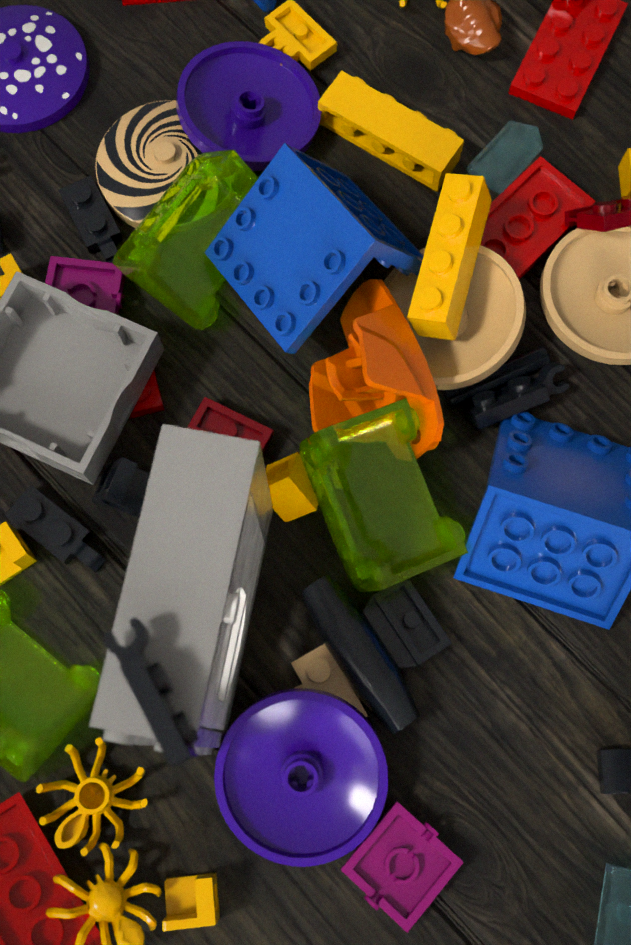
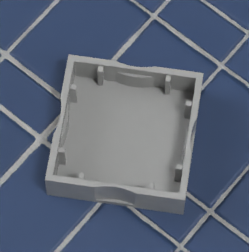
M16 271L0 299V443L94 485L164 351L158 332L110 311L84 305L66 292Z

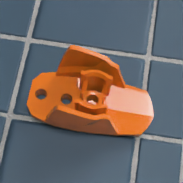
M382 279L368 280L362 283L353 293L340 318L349 348L331 357L319 360L311 366L309 398L312 428L318 435L363 443L386 442L397 459L416 461L426 451L435 449L439 441H441L444 420L440 400L426 358L401 309Z

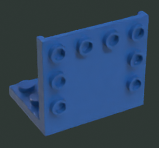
M286 143L282 145L204 252L284 352L295 354L373 257L386 268L393 265L402 274L409 276L410 273L419 275L424 256L349 176Z
M525 411L501 420L486 490L459 557L453 578L609 630L631 590V447L611 442L608 438L601 435H588L573 430L563 423H550L537 419Z

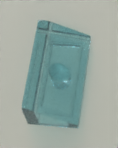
M510 120L466 167L467 172L471 175L484 176L487 187L501 194L542 150L543 143L538 127Z
M606 863L594 945H631L630 868Z

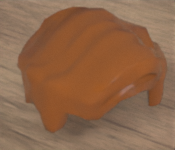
M449 0L446 4L445 35L448 36L452 49L455 52L463 50L469 54L479 55L491 52L500 44L502 40L500 35L502 15L500 7L495 1Z

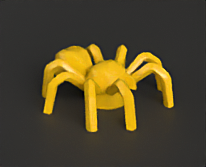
M100 737L95 740L98 751L90 777H87L78 750L73 745L67 744L65 751L70 755L73 767L81 783L78 785L67 780L42 783L36 788L38 794L66 789L75 793L74 797L39 819V824L46 825L57 820L75 806L78 807L56 830L55 843L57 848L66 849L78 844L86 836L89 816L92 815V834L87 845L80 851L82 856L87 855L93 850L101 833V814H104L116 829V838L111 848L117 849L124 838V825L122 820L112 811L111 806L135 810L144 808L148 804L146 798L130 801L115 797V794L133 786L144 776L145 770L142 767H138L137 772L130 778L114 786L112 783L117 777L113 775L107 779L109 770L105 769L102 775L99 776L107 748L105 741Z
M101 842L98 848L102 851L105 861V880L103 881L99 874L95 875L97 884L94 885L87 880L86 884L90 889L89 892L65 875L57 874L53 877L54 883L62 885L86 901L85 905L72 909L52 907L46 911L49 918L72 919L89 914L88 919L78 932L75 945L85 944L86 937L96 922H99L102 945H112L108 927L110 922L112 923L118 945H144L145 935L141 925L123 915L124 911L141 918L149 925L150 931L156 929L157 923L155 918L145 909L127 902V898L144 892L153 893L159 898L162 893L161 888L151 883H141L125 890L123 888L137 869V850H128L130 854L129 865L115 882L114 859L108 844Z

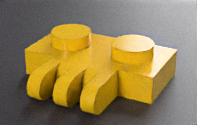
M287 0L265 17V27L270 33L262 38L259 43L282 51L295 61L300 60L310 71L337 51V42L294 0Z

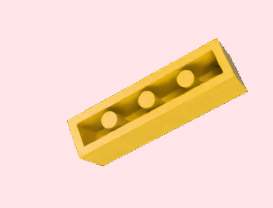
M341 70L318 101V109L321 111L320 125L436 192L443 185L446 173H451L460 161L464 139L458 137L451 129L442 128L428 120L421 112L412 111L398 103L391 95L382 94L368 86L359 77H352Z
M450 173L445 175L407 315L418 336L456 340L492 201L484 176Z

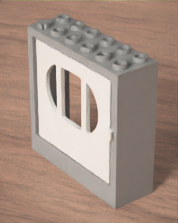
M162 424L112 633L115 634L121 646H128L135 639V630L129 620L136 617L146 626L149 633V642L144 651L145 658L149 661L150 665L159 662L166 672L174 691L166 696L176 714L184 710L191 720L199 737L198 741L192 743L197 755H212L213 748H220L228 731L273 514L272 500L259 441ZM107 650L89 726L105 729L102 740L132 746L152 745L154 750L162 752L119 667L121 665L119 660L113 653Z

